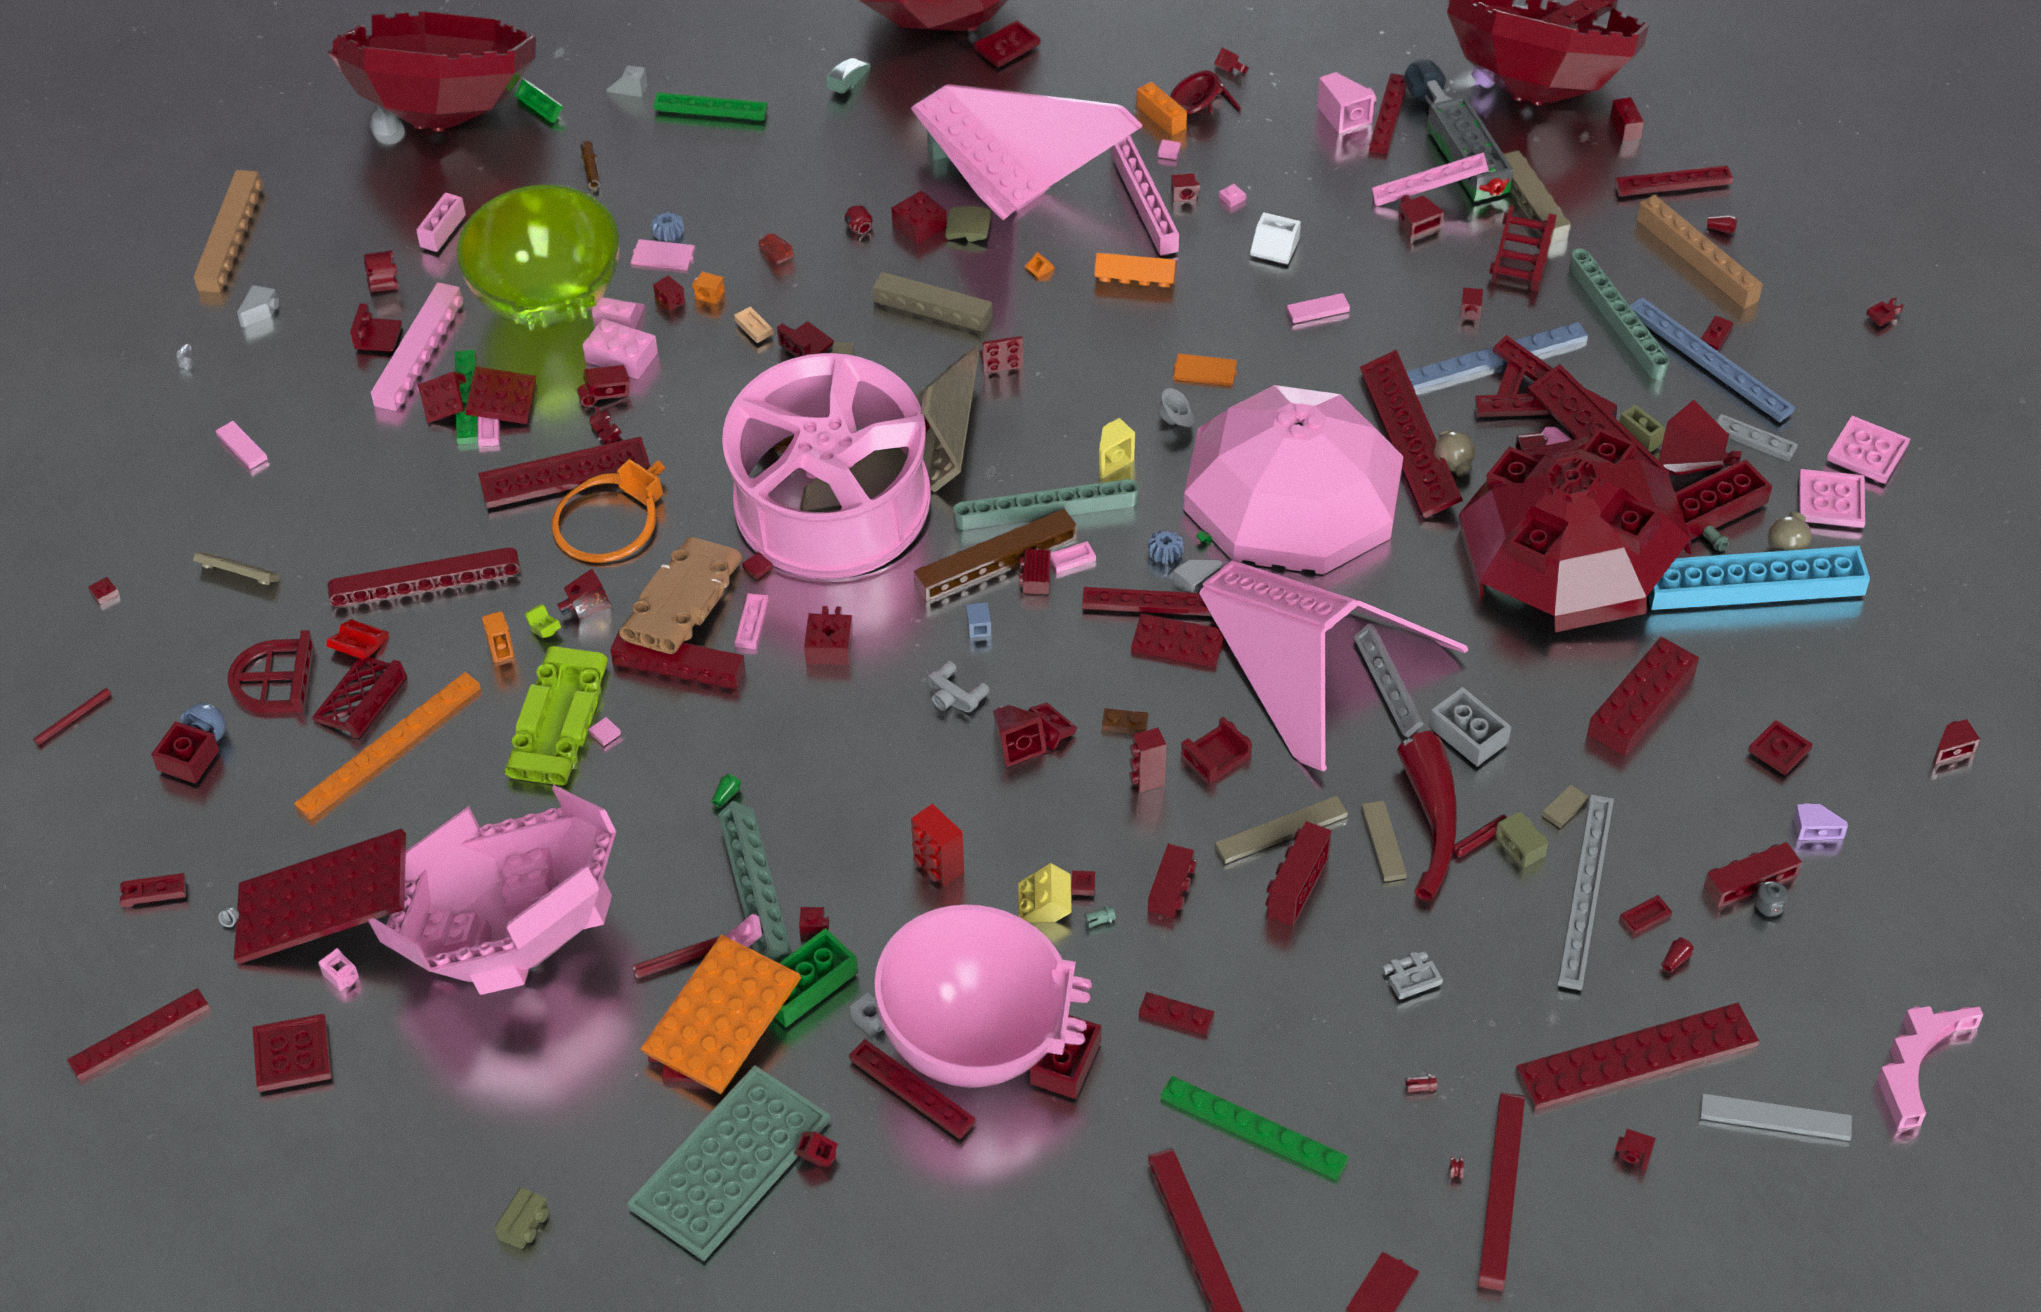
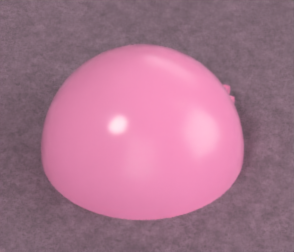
M954 905L938 908L914 918L899 929L883 949L876 968L875 1002L885 1034L896 1051L912 1067L929 1078L945 1084L976 1088L997 1085L1023 1074L1042 1059L1047 1052L1062 1055L1065 1043L1082 1044L1085 1041L1084 1035L1074 1031H1084L1087 1024L1083 1020L1069 1018L1070 1002L1087 1003L1090 1001L1089 993L1084 992V990H1089L1092 983L1086 978L1075 977L1074 969L1076 962L1063 960L1050 940L1029 922L1016 915L992 907Z

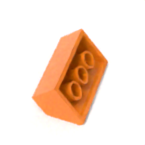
M1096 253L1094 277H1099V281L1111 282L1112 278L1119 279L1118 283L1130 284V280L1138 281V285L1150 286V282H1157L1158 287H1170V284L1175 283L1178 261L1173 259Z

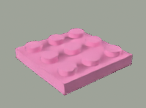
M1851 416L1828 453L1826 460L1886 484L1907 449L1910 438Z
M1800 469L1799 513L1806 517L1805 522L1864 528V475Z

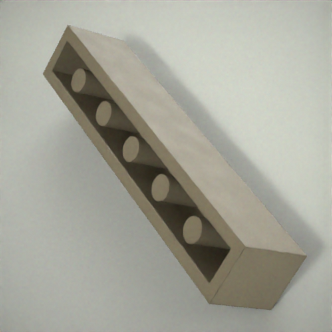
M1519 150L1504 154L1513 168L1510 192L1527 217L1531 220L1543 222V220L1547 221L1549 213L1556 214V226L1551 243L1568 239L1569 230L1571 229L1570 221L1562 214L1561 208L1553 201L1552 195L1547 192L1543 182L1538 179L1535 171L1531 169L1527 159L1522 156ZM1536 229L1540 236L1543 237L1544 232H1541L1540 229Z
M885 272L880 274L873 286V302L984 332L993 316L991 301Z

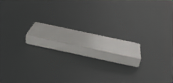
M1720 414L1716 421L1729 434V439L1790 462L1798 448L1797 443Z

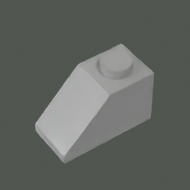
M627 65L611 77L606 92L642 97L647 87L645 68Z
M252 285L237 311L241 327H247L272 316L279 306V299L276 296L275 289Z
M1188 560L1184 564L1178 565L1174 570L1173 585L1182 592L1200 593V590L1203 588L1202 583L1222 569L1223 563L1220 560Z

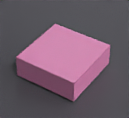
M1162 139L1158 157L1177 160L1181 142Z
M607 717L589 729V734L602 746H605L621 734L620 729Z

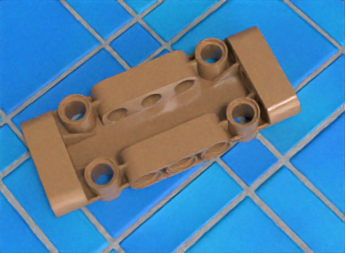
M689 537L680 549L671 553L670 563L668 565L663 564L642 591L639 601L635 602L632 606V614L620 628V636L627 642L664 653L674 654L684 641L692 637V627L694 624L701 625L722 596L724 588L730 583L729 575L734 572L742 560L740 552L731 547Z

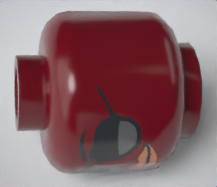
M863 205L851 206L844 217L845 223L855 234L868 232L873 223L871 214Z

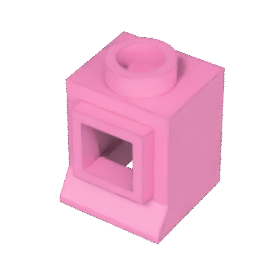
M338 948L319 961L323 976L340 992L346 987L351 986L359 978L356 966ZM337 963L342 967L339 971L333 968Z

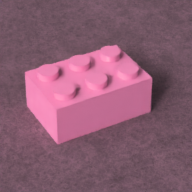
M603 318L583 343L585 362L600 367L624 365L628 376L636 379L640 378L658 353L655 335Z

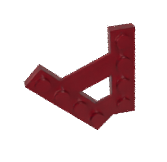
M1505 335L1493 347L1492 352L1508 362L1497 395L1475 396L1477 417L1551 415L1531 394L1517 393L1524 375L1535 382L1553 368Z

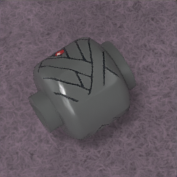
M1775 881L1763 883L1757 893L1756 907L1765 915H1780L1785 910L1789 898L1788 890L1781 883Z

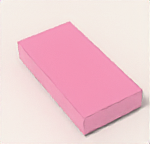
M478 417V446L499 445V420Z
M1088 541L1051 552V564L1056 573L1096 561V555Z

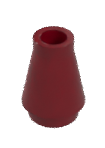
M1732 215L1708 217L1707 229L1730 234V232L1735 233L1737 217H1732Z
M1682 937L1673 940L1661 966L1666 971L1672 973L1693 955V945Z

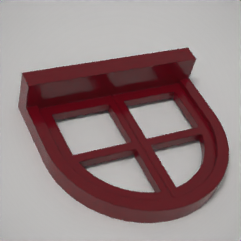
M301 630L299 639L268 640L257 643L240 653L231 664L227 678L234 700L245 709L258 713L304 712L313 651L310 630ZM297 651L294 671L270 672L273 652ZM267 654L265 672L242 673L252 660ZM270 680H292L289 700L267 701L268 682ZM240 681H263L260 700L247 695L242 690Z

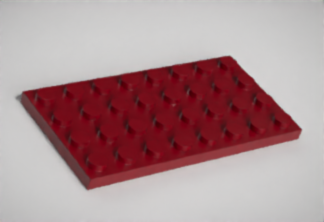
M401 828L240 882L237 903L239 917L236 921L234 960L241 964L369 922L368 919H378L404 910L406 832Z

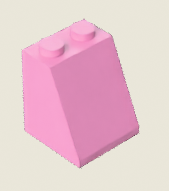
M1337 72L1319 78L1317 107L1339 134L1372 123L1375 98L1373 91Z

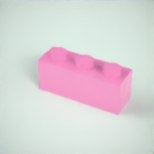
M444 193L417 228L420 247L438 252L466 215L462 197Z

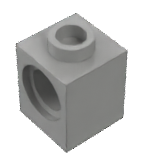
M866 993L850 1006L851 1020L870 1037L874 1033L883 1030L875 998L869 993Z

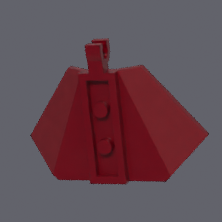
M1692 400L1667 421L1658 461L1670 471V474L1677 476L1722 468L1723 464L1732 466L1740 462L1742 452H1726L1729 434L1695 400Z

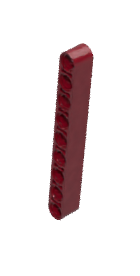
M508 547L335 578L327 584L329 603L335 607H342L513 576L520 571V564L516 549Z
M1500 1092L1478 1288L1504 1291L1525 1105L1524 1095Z
M1168 1148L1149 1154L1148 1162L1151 1172L1210 1311L1244 1312L1174 1149Z

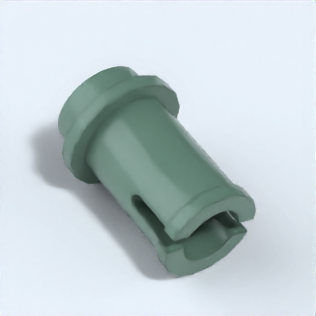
M1712 525L1704 529L1702 535L1713 544L1715 550L1724 551L1728 547V538L1722 536Z
M1107 905L1104 906V909L1085 913L1086 923L1089 928L1105 922L1110 924L1112 920L1116 919L1113 907H1108Z

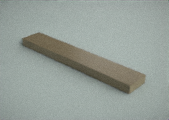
M1338 796L1217 841L1215 842V848L1224 863L1227 864L1294 838L1297 829H1302L1306 821L1322 827L1346 818L1348 812Z

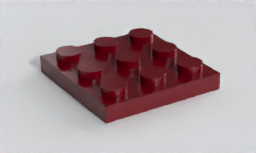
M475 366L466 406V415L527 424L536 376Z
M325 1013L252 1026L256 1087L258 1092L332 1079Z

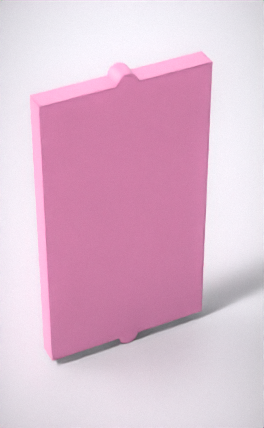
M639 239L636 248L633 249L631 264L688 270L690 262L693 260L695 245Z

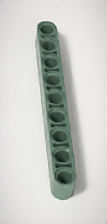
M1575 249L1571 256L1570 272L1647 374L1656 380L1665 378L1669 364L1667 354L1590 253L1585 249Z
M1132 479L959 502L953 507L954 525L957 529L968 530L1038 520L1062 509H1065L1069 515L1133 507L1138 503V483Z

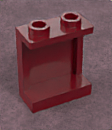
M1225 717L1219 719V726L1195 742H1192L1189 738L1181 742V757L1209 784L1251 757V740L1246 735L1240 733L1234 723L1228 721Z

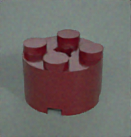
M392 250L364 254V266L370 293L398 290L397 278H394L397 275L396 263L392 264L394 262Z

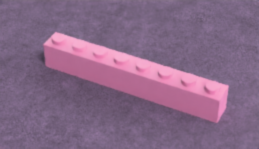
M1129 135L1111 147V157L1159 255L1178 252L1179 233Z
M437 282L371 391L375 407L397 411L399 406L404 403L405 396L413 388L414 381L417 376H420L422 368L429 361L434 348H437L441 336L446 333L447 326L450 321H453L457 309L462 306L463 297L459 287Z

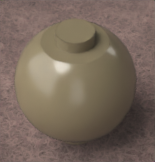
M1450 429L1439 434L1440 438L1436 441L1433 450L1435 457L1439 461H1441L1440 457L1445 458L1450 471L1456 472L1458 477L1473 470L1471 463L1475 458V446L1472 439L1463 432H1451Z
M1792 511L1789 513V516L1781 517L1771 525L1768 531V544L1773 552L1809 548L1812 535L1809 526L1805 523L1806 517L1803 514Z

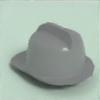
M379 106L373 112L370 128L379 142L393 144L403 138L405 133L404 127L396 115Z
M1173 388L1164 390L1161 395L1162 401L1158 407L1160 416L1169 425L1177 423L1184 427H1191L1195 420L1186 397Z

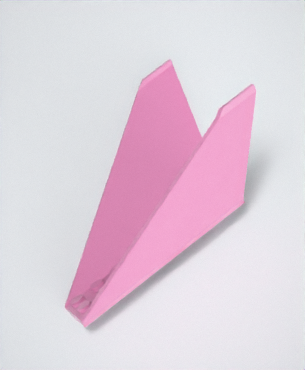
M951 84L945 85L911 107V110L977 195L1002 220H1005L1013 211H1019L1043 195L1051 185L1143 126L1128 110L1117 104Z
M1236 561L1229 562L1202 583L1203 588L1199 593L1293 757L1300 763L1323 772L1327 769L1325 765V632L1328 629H1331L1338 621L1347 616L1349 612L1355 610L1435 640L1441 646L1462 653L1468 651L1467 646L1359 600Z

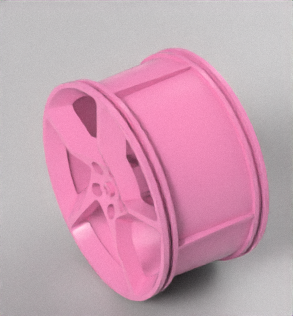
M820 353L796 357L779 363L758 375L739 393L726 416L722 443L726 464L734 481L733 507L736 522L742 536L756 553L759 552L773 566L795 575L817 579H838L860 575L881 567L896 558L914 541L922 529L929 512L931 488L928 472L923 460L926 438L924 415L921 414V406L910 387L895 373L871 360L847 354ZM794 434L793 440L778 461L756 478L749 477L756 463L770 448ZM899 447L907 456L901 472L883 492L870 500L849 468H852L856 462L874 450ZM802 468L806 470L805 473L808 478L814 479L817 477L828 483L842 508L839 511L833 512L802 511L782 505L769 498L768 494L794 470Z

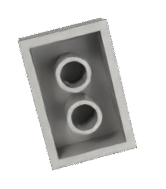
M1464 687L1434 707L1430 714L1429 727L1476 766H1479L1509 743L1511 726Z

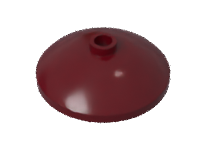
M1212 71L1196 72L1183 79L1173 89L1170 97L1187 111V115L1197 113L1214 100L1220 88V80Z

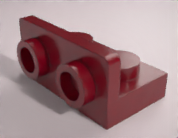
M1042 703L1030 707L1028 710L1041 716L1045 744L1051 750L1057 748L1060 739L1075 735L1078 727L1049 703Z

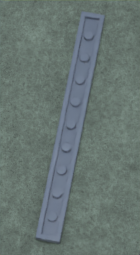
M1643 297L1630 305L1644 325L1778 422L1794 413L1795 407Z
M1576 322L1514 341L1536 356L1587 341L1588 334L1581 324ZM1493 347L1406 372L1416 391L1508 364V362L1492 352Z

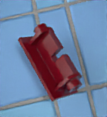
M596 406L595 408L598 413L590 417V424L599 433L598 435L604 444L614 443L618 439L623 441L620 436L622 431L615 423L611 424L613 420L607 411L601 412Z

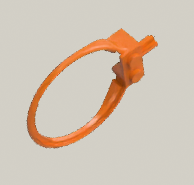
M629 459L618 469V473L595 476L570 491L558 504L552 518V533L558 546L569 556L590 563L616 561L631 555L641 548L650 538L656 525L657 515L654 502L663 495L660 478L657 476L666 469L662 462L658 460L646 470ZM609 483L619 484L621 490L647 506V521L640 536L628 546L614 552L591 554L579 551L564 540L559 530V515L565 503L576 493L591 486Z

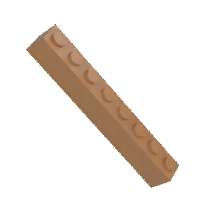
M235 171L193 276L198 291L221 293L223 285L227 283V275L232 270L233 259L237 257L239 244H242L243 234L248 228L249 218L253 215L254 205L258 203L259 192L263 190V180L260 179L258 171Z
M1656 195L1640 202L1637 220L1738 305L1746 309L1759 301L1763 283Z

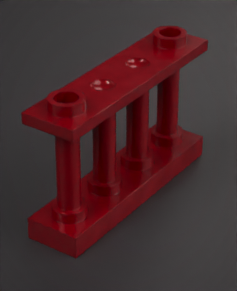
M1510 206L1508 213H1504L1502 224H1505L1497 257L1495 263L1491 262L1489 274H1492L1493 283H1496L1498 274L1527 279L1528 282H1531V290L1538 292L1556 226L1557 215L1549 213L1547 221L1543 220L1541 222L1513 216L1514 206ZM1515 224L1540 229L1544 234L1543 237L1539 238L1509 233L1510 226ZM1506 241L1537 246L1540 249L1539 254L1531 255L1506 250ZM1502 257L1530 262L1532 265H1535V269L1528 272L1503 267L1500 264Z

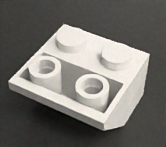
M1263 212L1256 228L1250 255L1288 264L1300 238L1301 221Z

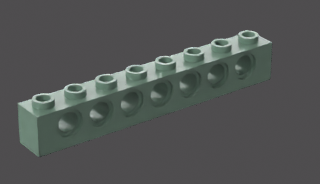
M732 801L718 815L745 919L751 914L760 918L762 936L752 944L755 952L780 963L792 954L754 809Z

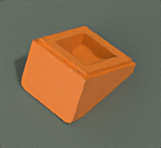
M1038 252L1024 266L1037 278L1055 268Z

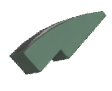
M854 58L843 61L826 76L827 89L844 94L848 87L853 89L870 68V63Z

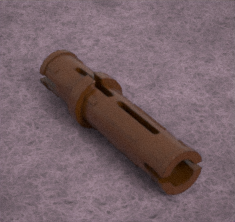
M584 141V145L582 143L580 145L582 150L581 160L585 165L588 186L590 189H597V186L600 187L601 185L596 167L597 157L593 152L592 143Z

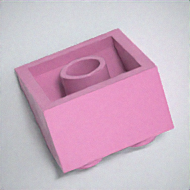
M598 297L592 309L594 328L603 318L635 329L645 304Z

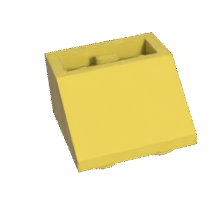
M1050 863L1018 882L1019 917L1027 922H1056L1070 914L1071 874Z

